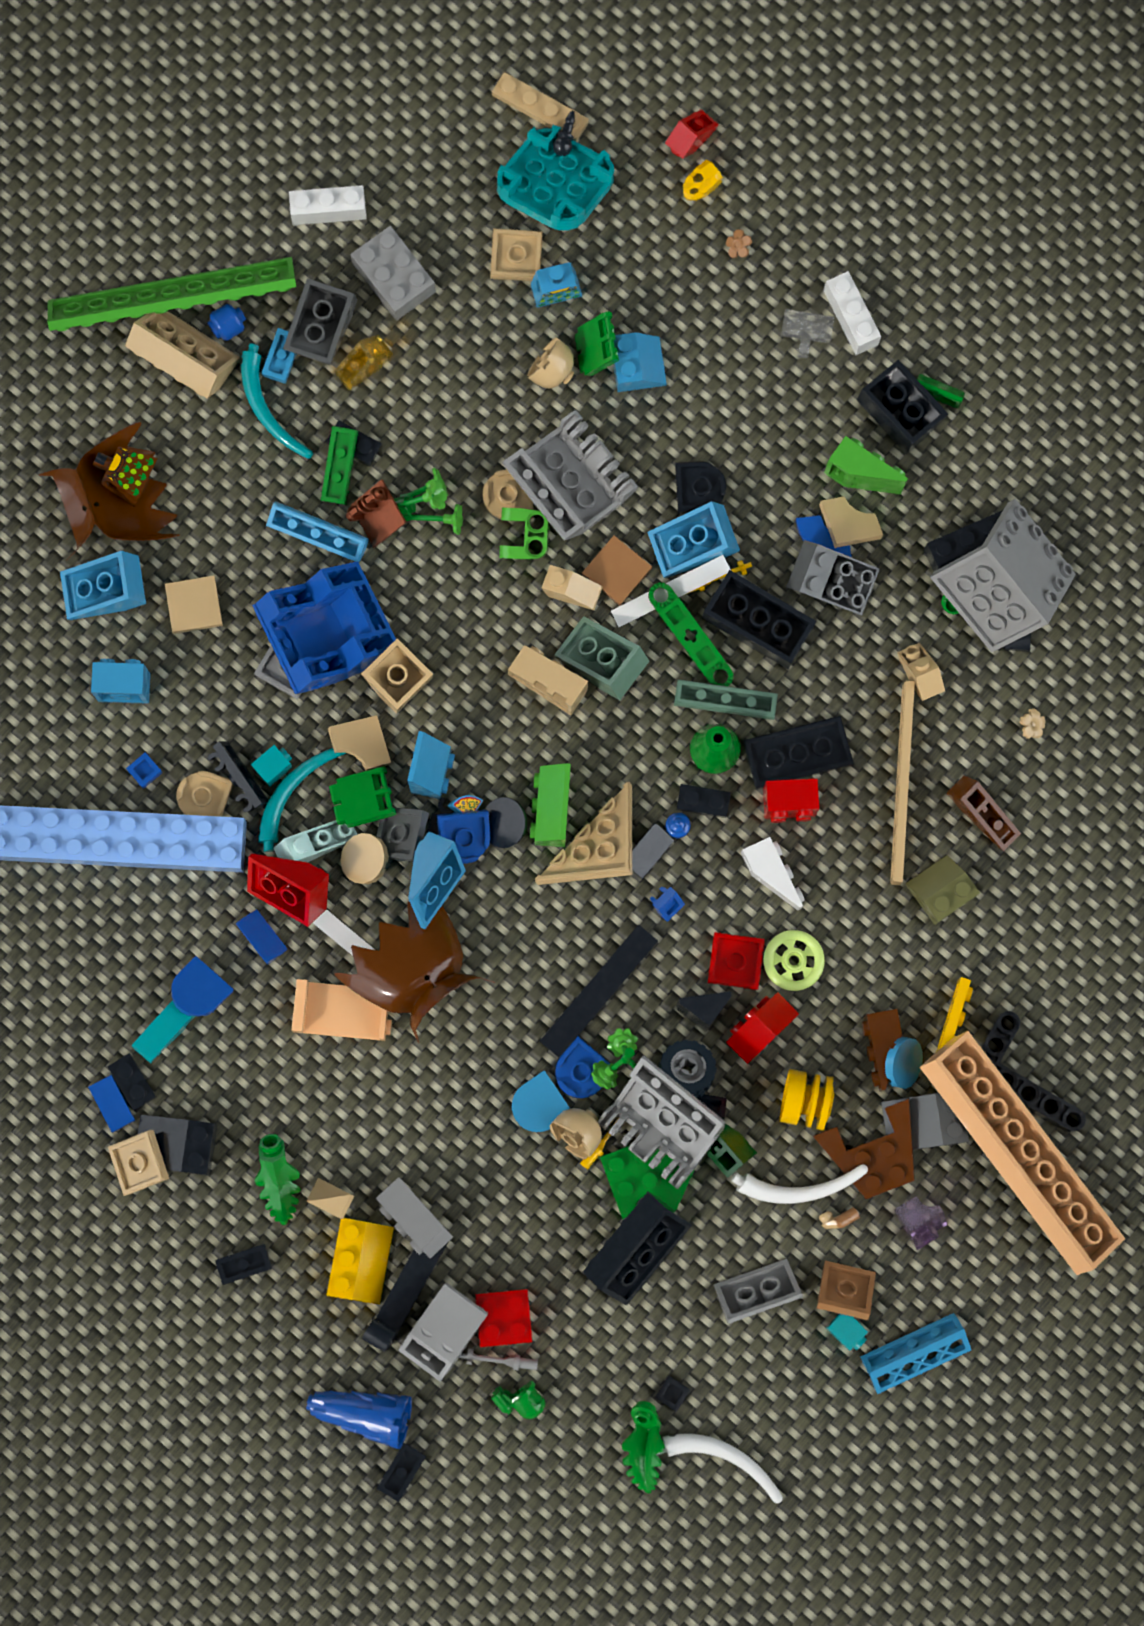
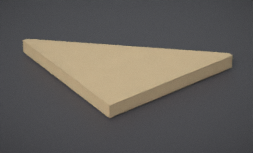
M626 782L623 785L624 788L598 811L599 814L578 832L571 844L565 850L562 849L549 863L550 866L535 878L537 885L632 875V784L630 782Z

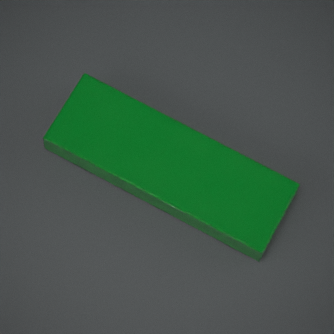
M332 426L320 501L347 504L358 430Z

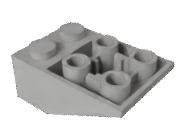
M445 1283L398 1351L441 1382L454 1366L488 1313L448 1283Z

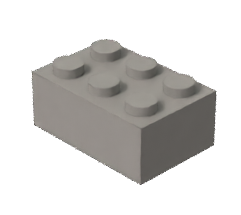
M391 226L350 254L353 266L396 321L436 293L435 282Z

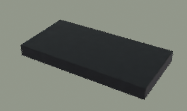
M841 716L743 740L756 790L762 789L766 781L796 780L854 765Z

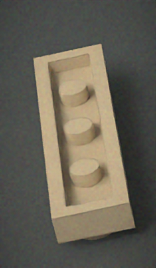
M505 72L492 91V96L549 128H552V124L561 127V132L567 115L570 111H574ZM574 111L575 123L571 135L574 136V141L577 142L589 123V119Z

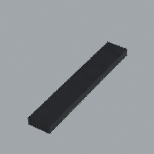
M638 925L539 1042L560 1058L656 945L658 940Z

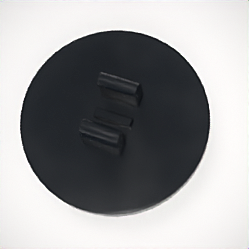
M508 797L497 798L490 802L485 809L489 811L490 843L498 848H510L517 845L524 837L527 828V817L523 807L519 802Z

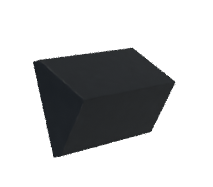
M731 991L679 998L676 1009L706 1032L727 1005L732 996Z

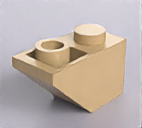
M921 643L908 646L906 649L897 652L909 681H915L914 691L922 701L945 691L940 669Z

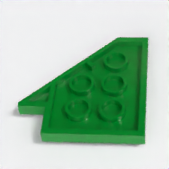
M629 1147L600 1157L622 1220L630 1214L638 1201L647 1192L652 1193L676 1211L693 1175L692 1172L682 1185L676 1189L669 1183V1180L680 1168L679 1166L676 1167L666 1180L661 1176L663 1170L669 1166L673 1159L665 1155L660 1164L654 1169L648 1166L660 1151L659 1149L646 1163L628 1149Z

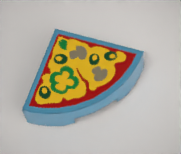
M466 795L454 799L449 803L448 807L456 813L477 811L483 800L476 796Z

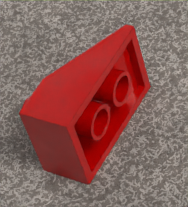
M252 853L248 856V893L307 927L327 910L329 874L308 862Z

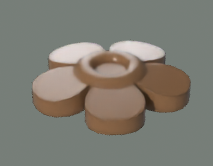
M736 230L733 234L734 237L730 236L726 240V245L731 247L728 251L729 256L732 258H737L738 255L746 257L749 254V250L745 246H750L752 239L748 235L744 236L743 230Z

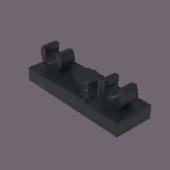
M228 741L216 743L213 746L216 752L211 753L207 759L213 761L218 757L220 765L215 768V771L227 769L230 773L228 777L233 785L243 790L244 793L238 795L235 800L237 802H241L245 798L248 800L249 804L243 809L244 813L251 812L255 808L266 807L269 800Z

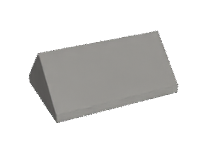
M787 1259L714 1284L727 1323L738 1321L803 1297Z

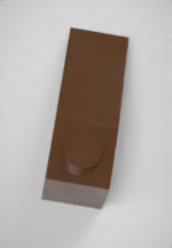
M963 776L947 792L957 807L1002 851H1005L1021 835L1020 831L977 780Z

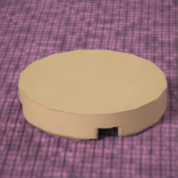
M360 833L350 838L342 850L340 861L342 871L354 883L367 885L374 883L384 875L386 871L384 868L386 863H388L389 854L382 839L372 834Z

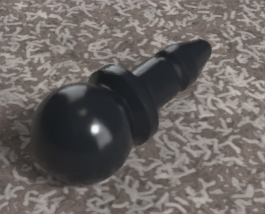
M570 111L567 115L562 132L557 133L558 138L553 143V150L558 156H567L572 151L571 141L574 140V136L571 134L575 123L574 111Z

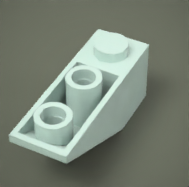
M335 820L284 838L274 847L278 858L310 862L345 846L350 838L357 835L354 827L348 828L346 824L338 825Z

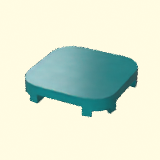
M553 124L552 128L536 130L534 127L528 132L526 141L505 166H500L497 174V193L501 200L511 207L556 230L578 228L611 189L615 170L610 160V154L605 150L598 154L573 140L571 141V153L567 156H558L553 150V143L558 138L557 133L561 132V127Z

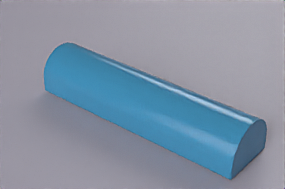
M276 501L272 505L266 524L270 528L355 562H360L369 540L364 536Z

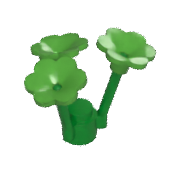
M435 467L432 468L434 479L429 480L425 486L409 493L401 494L398 498H393L405 521H443L444 524H452L453 532L456 535H460L463 524L462 506L460 504H455L453 514H444V516L412 514V512L416 511L415 503L422 501L430 502L433 509L438 508L442 510L445 508L448 492L439 470ZM423 493L422 496H419V497H416V498H412V497H414V496H416V495H419V494Z

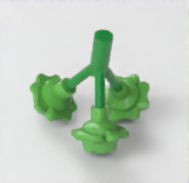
M617 1028L614 1034L608 1036L610 1043H608L607 1048L613 1051L616 1057L622 1055L621 1059L615 1064L610 1065L602 1060L593 1064V1072L591 1073L593 1081L607 1090L617 1086L616 1079L618 1074L616 1072L618 1067L623 1063H629L633 1069L636 1066L632 1058L635 1054L634 1051L637 1049L636 1042L638 1038L631 1033L629 1028L624 1029V1031L621 1028Z

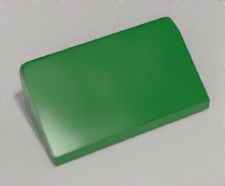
M919 374L917 380L935 400L959 409L965 392Z

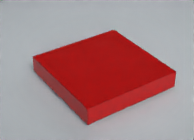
M714 932L707 984L759 990L765 939Z

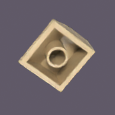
M398 639L361 673L377 695L396 714L433 677V673Z

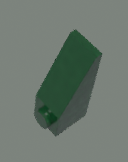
M725 1123L723 1131L706 1154L724 1175L729 1178L755 1156L757 1152L741 1133Z

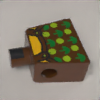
M118 447L113 458L98 452L93 466L106 471L101 482L104 487L135 507L157 458Z

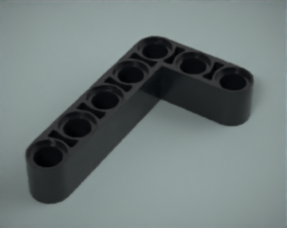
M1005 1011L998 1015L980 1045L982 1050L998 1071L1010 1078V1087L1029 1111L1066 1132H1075L1082 1129L1086 1122V1116L1080 1109L1000 1063L1020 1027V1018L1012 1011ZM1003 1017H1008L1012 1020L1013 1028L1011 1030H1005L1002 1027L1001 1020ZM991 1039L999 1041L1001 1049L998 1053L992 1052L989 1049L988 1044ZM1024 1087L1032 1090L1033 1098L1031 1101H1026L1022 1098L1021 1091ZM1046 1100H1050L1055 1104L1056 1109L1053 1114L1045 1112L1044 1103ZM1069 1113L1077 1116L1078 1124L1076 1127H1070L1067 1124L1066 1118Z
M448 1243L431 1258L424 1252L419 1255L413 1250L377 1317L372 1319L362 1337L363 1341L384 1353L388 1352Z

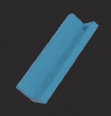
M955 1313L860 1356L871 1378L875 1391L879 1394L971 1351V1347L963 1326ZM961 1339L962 1345L953 1349L949 1348L953 1342ZM933 1351L938 1352L934 1358L926 1359L929 1353ZM910 1362L914 1363L912 1368L906 1371L902 1370L904 1365ZM886 1373L891 1374L887 1380L878 1382V1377Z

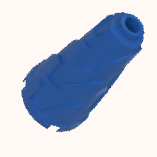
M316 1391L314 1395H309L307 1410H310V1414L319 1420L340 1426L343 1430L363 1435L368 1440L400 1449L409 1427L406 1426L407 1419L411 1417L412 1399L411 1396L379 1392L370 1394L355 1391L351 1393Z

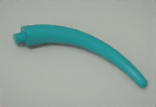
M249 344L248 351L242 352L241 376L247 400L254 414L267 431L279 442L295 453L308 459L311 458L313 451L288 434L270 412L260 386L259 372L262 356L257 354L259 346Z
M333 748L323 751L299 765L279 784L270 797L260 822L258 843L263 844L264 852H273L274 843L279 841L278 829L281 814L295 788L314 770L346 754L345 752L335 753Z

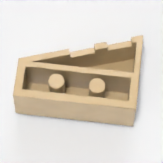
M524 645L508 669L509 676L570 716L588 691L587 680L569 671L556 660L546 658L544 653L534 646L529 648Z

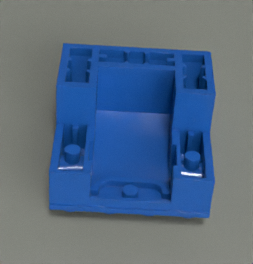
M358 561L321 569L305 584L269 591L252 605L295 695L335 684L363 672L396 640Z

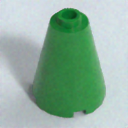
M709 724L700 728L694 734L690 744L691 757L696 766L704 772L711 774H720L731 769L738 761L741 751L737 735L730 728L721 724Z

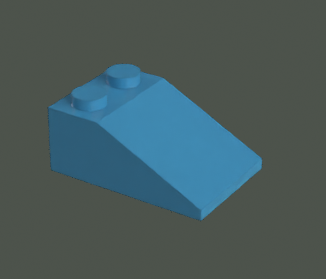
M713 501L648 531L663 578L695 569L721 555H724L726 558L740 551L724 505Z
M119 551L60 572L67 620L126 611L146 604L140 561L137 555Z
M421 731L418 732L407 780L412 794L440 799L442 793L447 794L450 779L446 778L447 769L453 768L455 754H451V746Z
M428 832L425 838L418 843L415 850L408 897L420 927L426 929L466 872L454 841Z

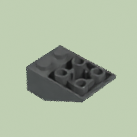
M804 540L786 587L862 616L880 569L822 545Z

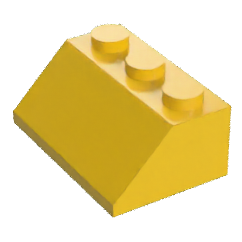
M347 1218L340 1220L326 1296L380 1305L394 1227Z

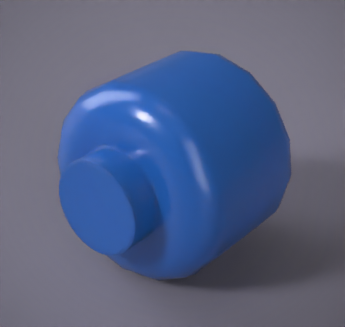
M225 304L210 313V321L207 323L217 339L221 338L224 341H228L244 331L243 321L246 318L239 307L234 309L232 305Z

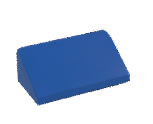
M257 909L235 923L267 965L288 950Z

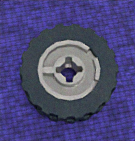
M694 1040L674 1042L663 1053L658 1066L695 1098L701 1097L705 1091L710 1089L717 1071V1067H715L716 1060L713 1058L712 1052L705 1045H701L698 1041ZM688 1066L692 1071L688 1073V1071L682 1068Z

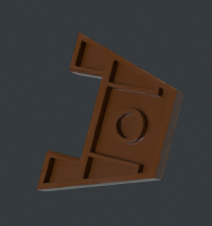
M909 1098L885 1107L894 1132L847 1150L838 1126L813 1136L844 1174L861 1164H865L868 1167V1172L853 1183L865 1199L915 1180Z

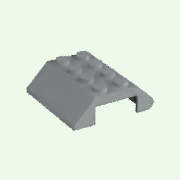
M577 410L561 419L560 426L532 447L526 451L521 448L502 462L503 466L564 541L583 534L620 507L638 489L633 479L626 481L629 478L627 472L619 474L611 482L608 476L618 468L620 463L617 460L609 463L614 456L601 440L596 442L598 436L595 433L589 435L582 443L577 440L589 426L586 422L580 423L583 418Z
M643 1056L629 1075L631 1079L614 1104L604 1111L598 1123L603 1129L607 1130L619 1116L620 1118L608 1132L614 1136L628 1122L633 1128L622 1138L621 1143L626 1147L636 1134L639 1133V1136L628 1149L645 1163L659 1149L660 1151L648 1165L652 1169L660 1164L665 1155L673 1159L669 1166L663 1170L661 1176L666 1180L676 1167L679 1166L680 1168L669 1180V1183L678 1189L698 1166L721 1134L725 1121L648 1058Z

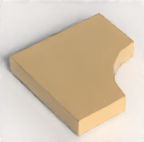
M844 496L820 502L819 506L835 548L882 538L883 533L875 513H863L856 510L848 503Z
M377 715L328 728L334 752H345L355 756L362 763L366 771L391 764Z

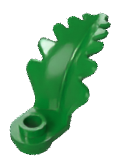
M268 1134L260 1140L258 1148L261 1168L254 1181L257 1186L265 1187L259 1196L260 1199H270L265 1205L266 1210L272 1209L270 1217H275V1222L286 1225L288 1220L293 1218L290 1213L297 1211L292 1205L299 1204V1200L293 1197L292 1194L299 1193L301 1188L292 1181L298 1179L300 1173L286 1161L283 1140L276 1134Z
M639 1401L631 1410L635 1429L622 1443V1450L629 1452V1455L622 1462L623 1465L632 1466L626 1472L628 1477L635 1476L631 1482L639 1484L637 1488L649 1494L652 1490H655L654 1485H657L655 1478L659 1477V1473L654 1467L662 1465L657 1453L664 1451L665 1444L659 1434L661 1423L656 1413V1407L648 1401Z

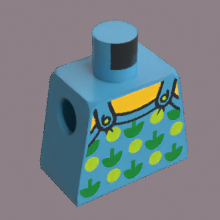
M564 263L535 272L531 288L537 308L582 297L577 274L571 263Z

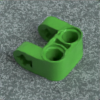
M502 508L501 520L525 522L524 547L500 545L499 558L538 559L545 556L548 550L549 521L537 510ZM535 515H540L544 519V525L536 530L531 526V519ZM534 540H539L543 545L542 552L538 555L532 554L529 550V545Z

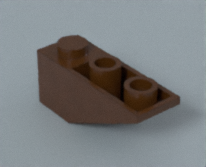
M897 1009L867 1014L864 1016L865 1021H861L863 1035L868 1036L870 1046L866 1047L869 1062L873 1061L875 1071L871 1072L873 1085L879 1088V1092L886 1090L889 1081L885 1073L887 1053L890 1048L894 1049L896 1045L894 1042L902 1037Z

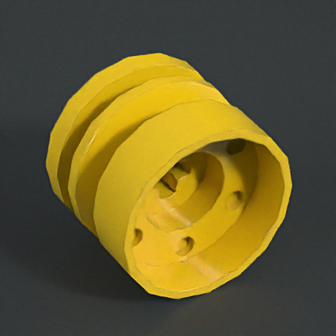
M789 1069L782 1098L779 1122L797 1125L802 1114L806 1115V1127L811 1128L814 1117H817L816 1129L824 1130L833 1106V1077L826 1076L823 1087H820L819 1074L815 1075L812 1085L807 1084L806 1072Z

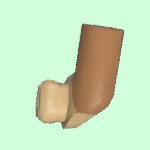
M853 1207L837 1217H833L831 1211H826L819 1216V1220L822 1222L821 1226L825 1229L844 1228L859 1219V1213Z

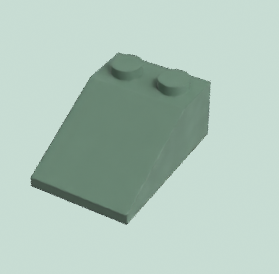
M583 616L554 655L600 690L618 700L622 699L649 663L647 656L640 646Z

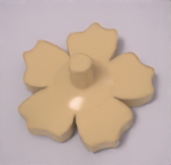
M1035 708L1029 709V714H1024V716L1020 717L1019 723L1025 726L1022 731L1026 739L1031 737L1039 739L1043 735L1042 729L1045 728L1046 721L1044 716H1040V712Z

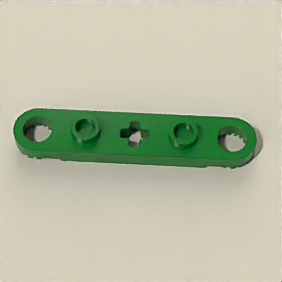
M661 582L654 584L648 593L651 605L707 681L714 685L729 686L733 681V672L702 628L668 584ZM659 588L665 589L668 593V599L661 603L657 602L654 598V592ZM689 629L691 632L695 630L697 632L695 642L684 639L686 637V630ZM722 669L726 671L728 679L725 683L715 682L713 675L716 670Z

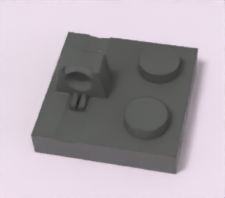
M395 808V816L380 820L376 836L382 839L386 845L390 860L413 862L417 845L424 838L429 813L424 810Z

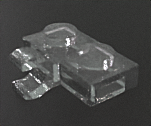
M785 309L781 336L800 339L798 357L808 358L810 341L830 343L834 317Z

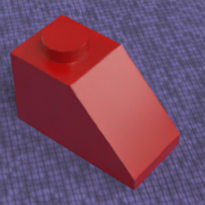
M701 109L681 119L665 144L670 147L673 154L684 159L693 154L718 128L719 124Z

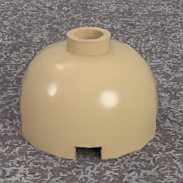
M555 337L546 345L542 356L536 358L527 374L528 378L535 384L549 389L559 386L562 382L567 384L574 375V372L571 370L574 365V355L565 343Z
M579 1108L564 1110L550 1124V1130L556 1140L559 1141L562 1138L569 1144V1146L564 1148L579 1158L586 1159L590 1157L601 1143L602 1133L597 1122L598 1117L590 1110L584 1111Z

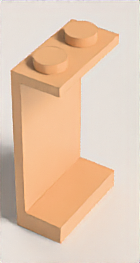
M297 979L291 1029L294 1033L385 1041L386 1035H391L392 1020H388V1011L364 999L346 985L314 983Z

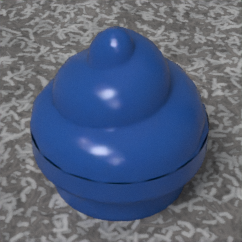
M674 813L667 818L665 828L671 837L683 838L689 833L691 823L686 815Z

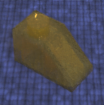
M379 335L360 340L334 372L346 388L352 390L380 370L393 353Z

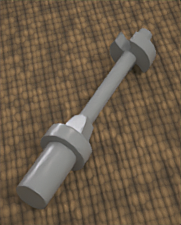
M468 1349V1354L462 1353L459 1357L467 1359L466 1364L472 1365V1360L504 1363L517 1371L519 1368L537 1370L538 1364L536 1359L520 1358V1355L517 1354L514 1357L507 1358L474 1355V1349Z

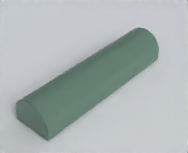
M678 679L674 706L774 720L778 694Z

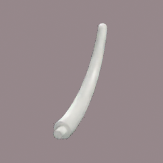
M861 1164L836 1179L806 1187L772 1185L748 1173L742 1176L737 1172L731 1181L738 1185L736 1188L738 1192L757 1200L780 1204L802 1203L829 1196L846 1188L868 1172V1167L865 1164Z
M699 1434L663 1436L665 1449L663 1452L657 1453L658 1455L666 1452L668 1457L683 1453H703L720 1457L740 1467L753 1477L774 1503L782 1501L783 1497L765 1471L749 1456L734 1446L719 1439Z

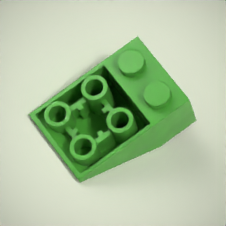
M845 436L829 458L824 473L844 487L901 494L908 480L905 477V473L896 466L891 467L886 464L884 458L878 453H870L864 449V445L855 438L850 439Z

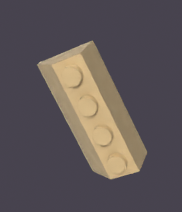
M168 311L161 314L155 312L148 313L135 321L125 345L137 356L143 357L156 368L165 371L174 377L176 381L187 385L198 395L204 396L207 399L221 388L240 360L238 355Z

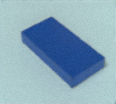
M113 1075L88 1087L112 1133L136 1121Z

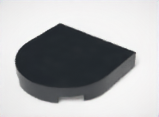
M703 461L675 463L678 513H688L711 501L719 504L722 502L726 493V479L718 468L709 462Z

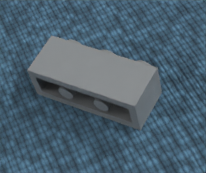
M399 1177L376 1198L382 1205L379 1208L381 1213L389 1221L394 1218L397 1222L394 1227L404 1238L407 1235L410 1236L412 1241L409 1244L419 1255L424 1252L431 1258L453 1238Z

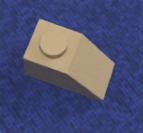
M553 565L549 566L542 585V589L548 597L591 610H595L603 588L601 585L573 571Z

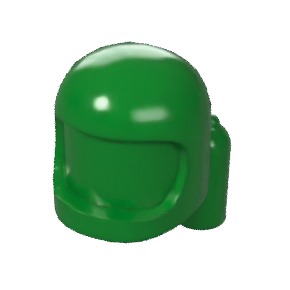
M532 1380L514 1394L506 1389L503 1390L499 1386L493 1391L491 1397L503 1413L511 1414L512 1408H514L525 1419L538 1417L545 1408V1399L534 1388L535 1383Z

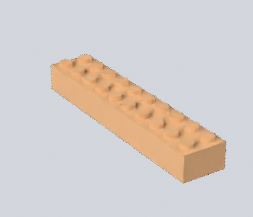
M969 1031L953 1037L920 1066V1069L1076 1275L1094 1270L1125 1240L1124 1236Z

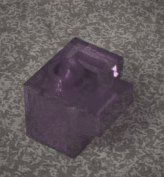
M917 1196L894 1209L900 1224L916 1250L939 1238L937 1231L948 1225L944 1212L939 1205L925 1206Z

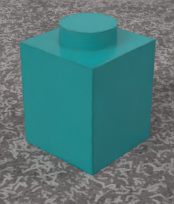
M275 745L251 764L253 769L269 787L293 768L289 762L292 757L283 747L278 750Z
M838 1314L826 1326V1329L849 1351L852 1348L858 1350L867 1340L864 1336L868 1331L852 1316Z

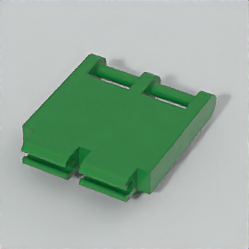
M604 312L577 328L578 333L574 336L577 352L581 351V354L578 356L580 373L584 372V375L593 376L619 361L618 351L614 346V340L616 339L614 326L610 320L613 318L612 312Z
M379 767L336 779L337 784L329 786L332 803L336 805L333 808L338 825L346 824L348 828L396 815V810L392 808L390 799L392 794L391 788L387 786L385 774H387L386 767ZM379 776L381 777V782H382L383 788H381V784H380V782H379ZM383 797H385L387 809L385 807Z

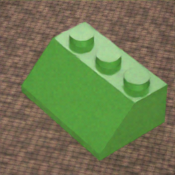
M571 764L540 766V773L534 774V788H538V798H533L532 813L537 814L536 823H531L530 838H535V845L565 847Z

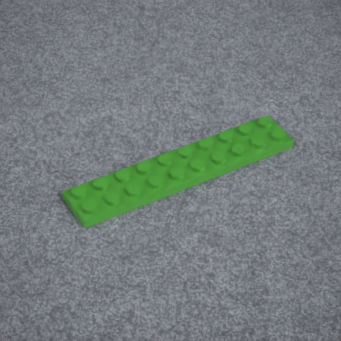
M292 257L48 300L47 322L49 330L65 331L70 327L80 325L88 327L97 322H115L125 317L139 318L144 314L153 312L161 314L170 309H189L193 305L198 304L212 305L226 299L234 301L241 299L243 296H262L271 291L285 292L296 287Z

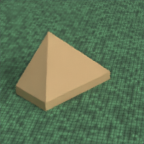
M318 1178L306 1202L343 1220L354 1196Z

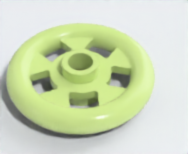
M788 930L776 935L768 943L764 952L763 962L766 974L775 985L789 991H800L809 988L820 978L824 969L825 957L821 945L813 936L799 930ZM796 940L807 944L804 951L794 948ZM781 944H784L788 949L780 956L776 953V950ZM792 956L797 957L799 960L798 964L791 965L789 958ZM806 956L814 957L813 968L806 967ZM781 963L786 970L782 975H779L775 969V965ZM802 971L804 979L793 981L792 973Z

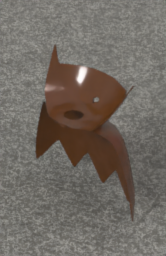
M141 422L127 426L97 444L83 455L76 470L60 468L38 474L40 476H52L59 490L77 545V549L69 558L87 540L94 525L109 538L119 540H159L180 536V534L158 533L177 518V515L151 508L167 487L166 483L148 478L134 507L104 487L101 482L106 471L93 466L98 452L113 458L118 447L153 457L156 454L154 451L127 446L140 428ZM95 502L99 504L98 507L94 505Z
M409 901L407 902L409 928L380 922V951L352 945L351 950L357 974L334 973V975L355 993L389 1012L411 1013L410 1026L419 1043L416 1029L422 1018L450 992L469 980L482 977L460 973L463 951L454 926L444 907H440L426 929L420 927ZM426 975L430 976V981L424 980V977Z

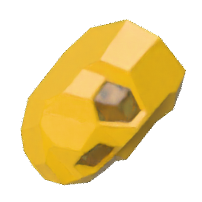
M706 159L687 176L683 184L686 200L697 201L703 199L721 184L723 177L712 162Z

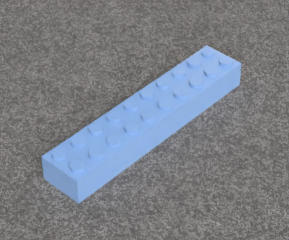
M0 806V860L244 873L247 822L244 818Z

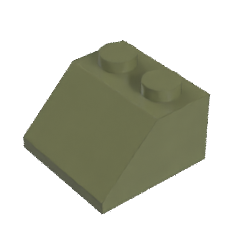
M948 855L906 883V886L934 925H937L980 894L966 872Z

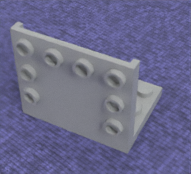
M1013 499L1007 503L982 546L934 571L930 578L992 653L1049 624L1076 573L1073 571L1072 566L1059 554L1056 546L1051 544L1043 534L1042 529L1031 519L1027 510L1016 499Z

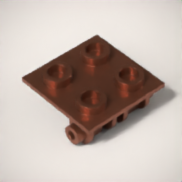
M383 479L352 503L346 513V518L349 521L360 522L373 548H376L407 523Z

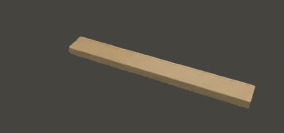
M905 681L901 694L891 885H901L903 882L915 681Z

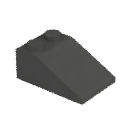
M307 278L283 350L331 365L356 307L358 299L355 294Z
M939 1093L909 1098L913 1150L969 1142L967 1129ZM908 1098L881 1102L886 1135L894 1132L885 1107Z

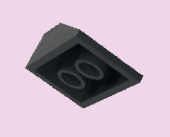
M140 1115L138 1135L154 1130L167 1171L210 1176L217 1124Z

